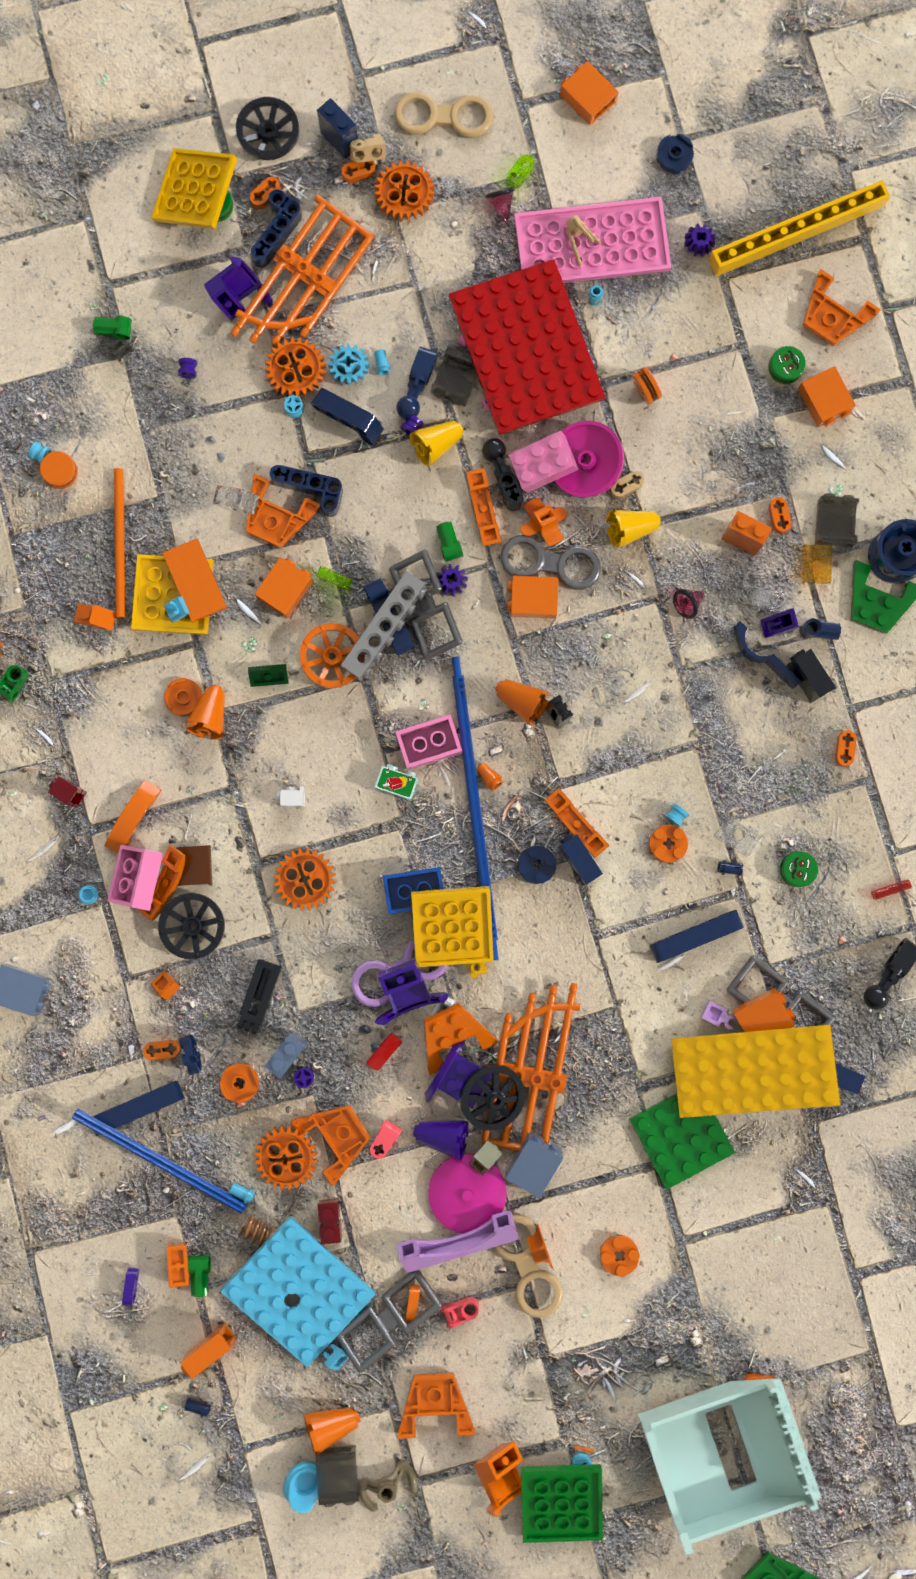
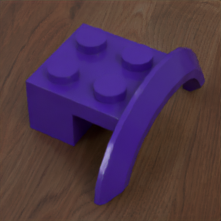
M235 256L229 257L232 264L204 284L212 301L230 321L236 318L235 313L238 309L243 312L246 310L241 300L256 289L259 291L263 285L250 267L240 257ZM267 292L263 299L268 307L271 308L273 299Z
M416 959L379 972L378 978L385 996H388L392 1009L377 1017L375 1023L385 1025L394 1018L414 1009L430 1004L445 1003L448 994L446 992L429 994Z
M464 1041L452 1046L438 1073L425 1092L426 1102L431 1100L437 1089L459 1101L460 1091L467 1077L473 1071L482 1067L458 1054ZM492 1073L481 1077L485 1084L488 1083ZM475 1082L469 1094L481 1095L483 1090ZM468 1100V1105L472 1109L476 1101Z

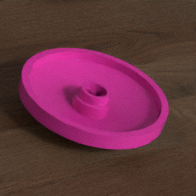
M580 421L566 427L561 432L566 436L579 470L555 480L556 484L566 493L579 498H591L605 493L617 482L623 470L624 450L621 441L609 427L599 422Z
M464 1153L463 1158L460 1160L450 1157L443 1161L433 1173L428 1191L430 1207L437 1220L446 1228L462 1234L485 1224L492 1219V1215L502 1213L507 1198L505 1180L498 1167L493 1164L482 1176L468 1163L475 1155L473 1153Z

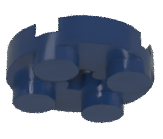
M668 135L659 143L656 160L666 171L679 174L692 163L694 157L693 144L684 135ZM671 151H679V156L674 157Z
M531 846L521 853L518 859V870L525 881L531 884H542L550 880L554 875L556 859L547 848ZM537 860H540V865H542V868L534 870L532 861L536 862Z
M188 1035L179 1038L180 1046L184 1049V1054L181 1055L183 1065L187 1066L189 1075L200 1073L202 1063L200 1053L197 1052L195 1047L197 1043L194 1036Z

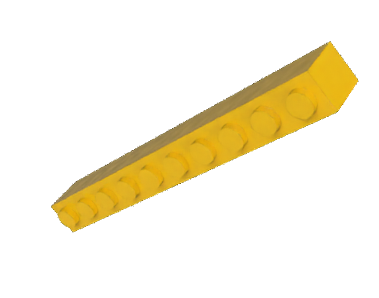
M883 180L715 249L711 252L708 261L715 276H720L883 208L889 200L890 194Z

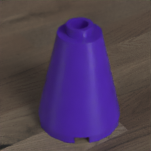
M468 1121L419 1122L418 1125H415L413 1137H416L417 1142L454 1159L460 1160L463 1158L467 1146L465 1140L469 1134Z

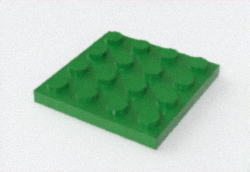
M677 1093L629 1118L666 1190L735 1154L716 1115L680 1118Z
M601 1464L521 1467L523 1543L603 1541Z

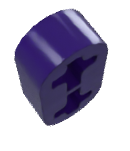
M129 1267L127 1270L122 1306L133 1307L139 1278L138 1268Z

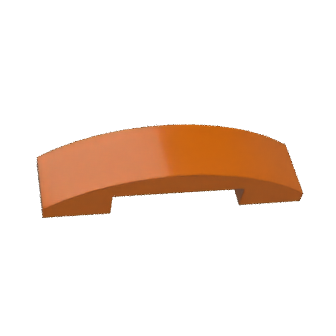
M485 468L466 472L482 545L484 547L501 543Z
M144 780L122 811L104 846L117 854L119 853L120 845L128 846L134 831L162 790Z
M560 788L545 799L551 810L573 836H579L588 852L594 858L610 846L574 807Z
M169 845L161 861L164 863V867L157 879L150 911L138 909L150 921H154L169 902L184 869L185 855L172 845Z

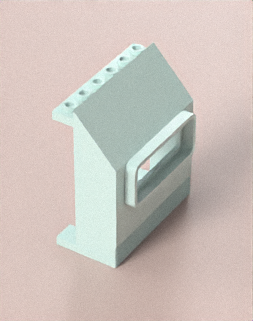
M781 1378L730 1381L638 1414L686 1555L694 1553L691 1546L692 1543L803 1504H807L811 1511L819 1509L816 1501L821 1498ZM727 1405L732 1406L756 1477L755 1482L735 1489H730L705 1415L707 1412Z

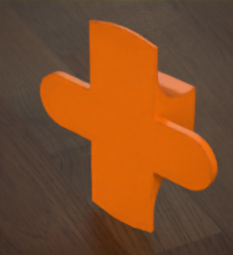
M540 498L533 499L523 505L532 519L521 526V533L524 536L529 537L540 532L548 546L555 545L564 539L558 527V522L564 520L567 516L564 508L557 507L552 509L550 505L544 506Z
M537 1222V1232L527 1238L535 1264L547 1262L550 1264L551 1269L554 1270Z

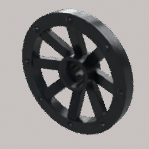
M274 97L254 99L242 108L237 117L236 134L241 147L254 158L260 160L279 159L288 154L297 143L299 137L297 115L291 106L281 99ZM271 106L269 120H265L260 110L261 107ZM277 108H279L287 115L275 124ZM251 112H255L260 122L259 125L246 119ZM288 122H292V132L278 131ZM243 126L258 133L244 137ZM276 138H288V141L281 147ZM262 139L258 149L249 144L250 142ZM268 142L272 143L275 150L265 151Z
M197 893L182 894L173 898L163 908L158 922L159 936L166 949L175 956L184 959L202 958L212 953L221 943L225 932L224 915L217 903L211 898ZM190 900L203 902L195 917ZM181 902H184L188 918L183 917L172 909ZM209 906L216 918L201 921ZM170 915L180 921L182 926L166 929L168 916ZM193 922L196 924V928L194 930H192L190 927L191 923ZM217 924L216 936L214 937L209 934L203 927ZM184 931L183 936L174 946L167 934ZM198 934L211 942L209 946L201 951ZM192 936L194 952L180 950L188 938Z
M501 1064L482 1066L473 1071L463 1083L459 1099L460 1108L465 1118L476 1128L486 1131L502 1129L511 1124L523 1108L525 1101L523 1082L507 1066ZM492 1073V1088H489L481 1077ZM499 1073H502L510 1078L499 1090ZM475 1082L485 1092L484 1095L469 1094ZM515 1084L516 1095L504 1096L511 1086ZM468 1100L485 1104L470 1112ZM515 1102L510 1112L503 1106L504 1103ZM490 1109L486 1122L475 1118ZM499 1109L504 1117L493 1121L496 1111Z

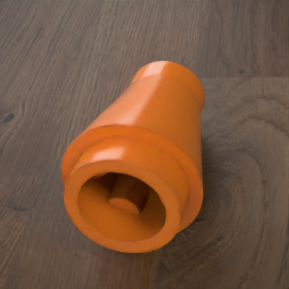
M485 762L477 767L476 770L479 772L487 789L494 791L503 783L502 776Z

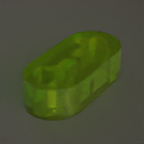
M522 155L508 172L507 183L510 187H515V189L521 187L533 172L535 160L531 155ZM523 162H530L529 166L527 165L524 169H522ZM519 173V179L512 181V177L515 178Z
M322 566L319 567L316 574L318 578L346 590H349L352 584L350 578Z

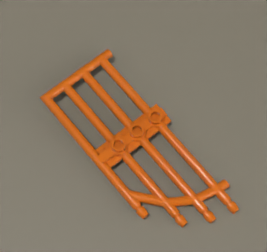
M318 194L314 199L318 203L317 207L291 245L287 247L283 244L273 259L277 262V265L244 312L238 309L235 313V316L240 319L230 334L236 337L246 322L256 325L258 327L249 340L254 344L265 329H279L271 342L276 346L288 329L305 325V328L300 333V336L305 338L375 235ZM326 209L334 216L306 257L302 258L295 251L323 210ZM341 220L349 228L319 270L311 262ZM356 231L364 237V240L336 281H334L326 274ZM283 268L292 273L293 276L264 318L261 320L251 316ZM299 279L309 285L284 322L271 321ZM315 290L324 296L312 315L296 319Z
M571 983L567 1003H555L557 986L551 985L547 1005L534 1010L536 994L530 993L525 1015L512 1026L510 1024L512 1022V1014L506 1013L496 1064L512 1069L520 1077L523 1085L531 1087L521 1143L509 1142L511 1123L503 1128L501 1140L490 1138L491 1131L483 1130L482 1145L488 1140L496 1144L498 1148L518 1151L528 1133L531 1132L538 1089L550 1091L541 1136L544 1142L548 1143L557 1094H564L567 1074L562 1073L572 1014L573 1011H579L581 1003H575L576 983ZM565 1010L554 1072L543 1070L553 1011ZM545 1014L535 1068L523 1066L532 1019ZM523 1027L516 1064L504 1062L508 1039ZM499 1073V1086L500 1082L506 1083L510 1077ZM515 1084L511 1086L510 1095H516ZM515 1102L508 1103V1112H510ZM490 1109L487 1110L485 1122L487 1120V1116Z

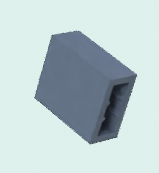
M1 964L0 1006L30 1016L38 1015L44 1007V995L50 990V978L9 964Z
M293 1031L286 1037L264 1067L281 1079L309 1043Z
M528 1133L506 1170L505 1179L540 1198L562 1162L563 1152L557 1145H549L544 1142V1139L539 1135L534 1134L533 1136Z

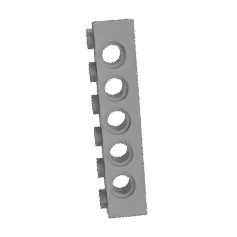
M408 571L404 573L341 664L342 669L360 681L363 678H368L372 672L371 666L373 663H378L383 656L382 650L384 647L390 646L394 640L393 634L396 630L400 631L405 624L403 621L405 617L413 613L416 608L414 605L418 599L421 600L426 594V583ZM410 592L412 597L409 600H405L402 598V594ZM395 607L402 610L397 616L391 614V610ZM383 623H388L391 627L388 631H382L380 626ZM372 639L380 641L377 647H371L369 642ZM362 654L369 656L368 661L365 663L358 661L359 656Z

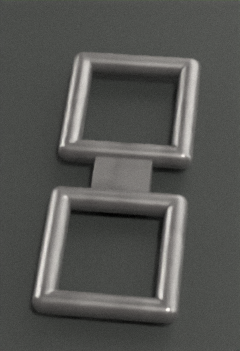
M422 550L392 565L389 571L396 586L401 579L398 571L423 559L433 587L427 589L424 597L421 600L418 599L414 604L418 615L410 619V625L423 658L429 660L461 645L463 640L448 603L443 602L436 606L433 595L439 593L442 587L428 551ZM404 592L402 594V598L405 600H409L407 593ZM443 611L454 639L429 651L418 623Z
M752 955L727 987V992L742 1004L749 1001L750 999L739 992L737 987L754 965L779 983L776 987L777 992H783L789 982L757 956ZM798 991L792 1000L783 993L787 1001L784 1003L787 1009L791 1008L793 1011L799 1002L803 1001L825 1018L822 1025L831 1026L835 1021V1017L804 992Z
M420 1270L409 1272L382 1295V1300L387 1306L382 1313L378 1315L372 1306H368L336 1336V1339L357 1372H364L395 1346L396 1342L390 1333L400 1326L405 1334H410L442 1307V1302ZM416 1278L433 1304L408 1324L391 1298ZM370 1316L386 1343L361 1363L345 1336Z

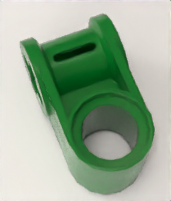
M12 665L1 678L0 695L5 697L9 703L16 700L22 687L28 680L27 670L17 665ZM19 670L20 677L15 679L14 673Z

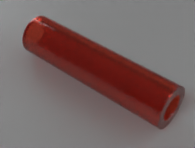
M909 879L873 890L871 894L873 899L877 900L911 889L912 886Z

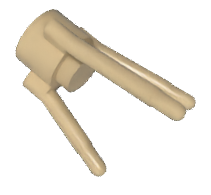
M575 215L566 222L568 227L566 233L569 236L578 265L581 266L582 262L573 234L579 236L584 233L591 242L595 241L597 244H601V241L581 221L579 216Z

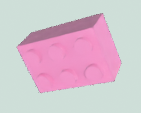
M561 431L509 454L521 488L526 493L579 470L566 436Z
M451 714L396 731L407 770L462 754V748Z
M120 845L107 902L150 911L163 853Z

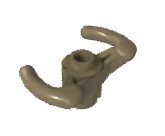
M398 1462L391 1474L375 1481L368 1478H362L359 1481L358 1491L360 1498L371 1512H375L377 1506L370 1500L366 1490L376 1493L378 1498L384 1503L391 1502L396 1498L397 1484L403 1472L407 1473L409 1477L410 1492L412 1494L417 1492L416 1474L408 1462Z

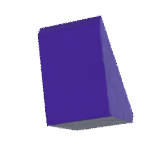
M794 608L760 620L765 638L790 633L799 627Z

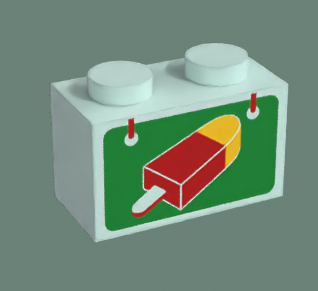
M387 764V767L382 766L375 789L412 801L419 778L415 777L416 773L405 770V773L397 771L398 767Z

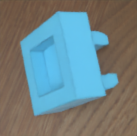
M178 596L164 605L171 622H177L190 614L182 596Z
M331 1344L333 1353L331 1355L328 1352L323 1353L327 1359L324 1363L329 1369L338 1371L349 1357L343 1349Z

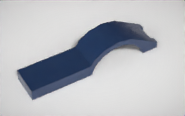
M741 621L733 627L739 650L745 658L751 662L766 663L791 689L801 682L774 654L759 656L747 647L745 642L747 627Z

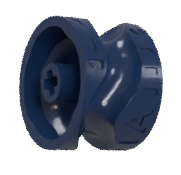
M900 519L894 521L871 542L868 549V562L872 566L871 569L874 574L881 580L892 584H902L916 577L915 520Z

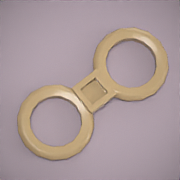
M412 92L401 97L396 104L394 112L395 120L399 127L406 133L414 135L424 134L431 130L433 126L453 127L457 133L465 137H479L488 131L494 118L488 101L476 95L463 96L456 100L453 105H436L434 100L427 94ZM412 101H420L429 107L431 115L426 123L414 126L407 123L402 117L403 108ZM467 104L480 106L486 115L484 123L473 129L462 126L457 119V114L461 107Z
M512 1214L517 1223H521L528 1228L531 1236L537 1232V1228L532 1220L524 1215ZM502 1245L494 1247L501 1257L515 1262L521 1279L517 1284L515 1295L521 1310L530 1317L536 1318L548 1317L553 1314L561 1304L563 1295L561 1284L553 1274L539 1269L538 1264H535L529 1246L520 1253H511L504 1249ZM533 1279H545L554 1288V1299L544 1309H534L524 1299V1288Z

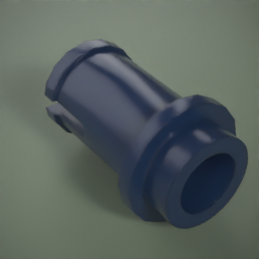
M726 860L719 861L717 871L721 875L735 874L741 876L743 864L726 862Z
M188 1397L184 1411L198 1414L203 1418L208 1416L211 1405L207 1401L203 1403Z

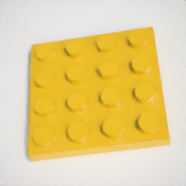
M173 148L151 218L155 222L216 229L238 158L234 154Z
M137 554L131 629L133 631L208 635L210 616L194 623L191 622L189 615L177 622H171L164 605L180 596L166 560L164 556ZM207 559L210 568L213 572L214 560Z
M490 886L411 892L415 959L419 967L494 962Z

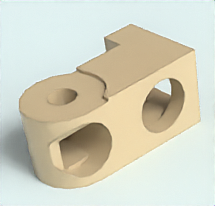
M374 134L369 139L353 140L350 143V158L358 163L386 159V143L380 134Z

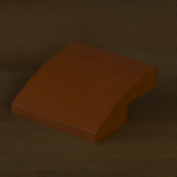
M211 845L175 847L185 855L184 869L177 886L212 884Z

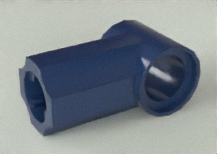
M811 618L801 625L800 634L806 639L838 640L841 634L840 623L819 621L818 619ZM808 625L814 628V633L808 630Z

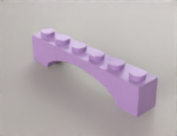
M511 1210L492 1215V1219L485 1224L458 1236L430 1241H420L415 1238L397 1245L400 1262L406 1273L520 1240L516 1221Z

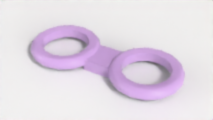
M414 939L408 943L404 950L403 959L391 965H387L382 961L372 960L363 963L356 969L352 976L351 987L353 994L359 1002L372 1007L385 1005L389 1002L387 995L378 999H370L364 996L359 987L360 977L368 969L376 968L384 971L411 961L412 952L415 948ZM448 965L439 966L430 973L421 972L425 981L437 979L445 972Z

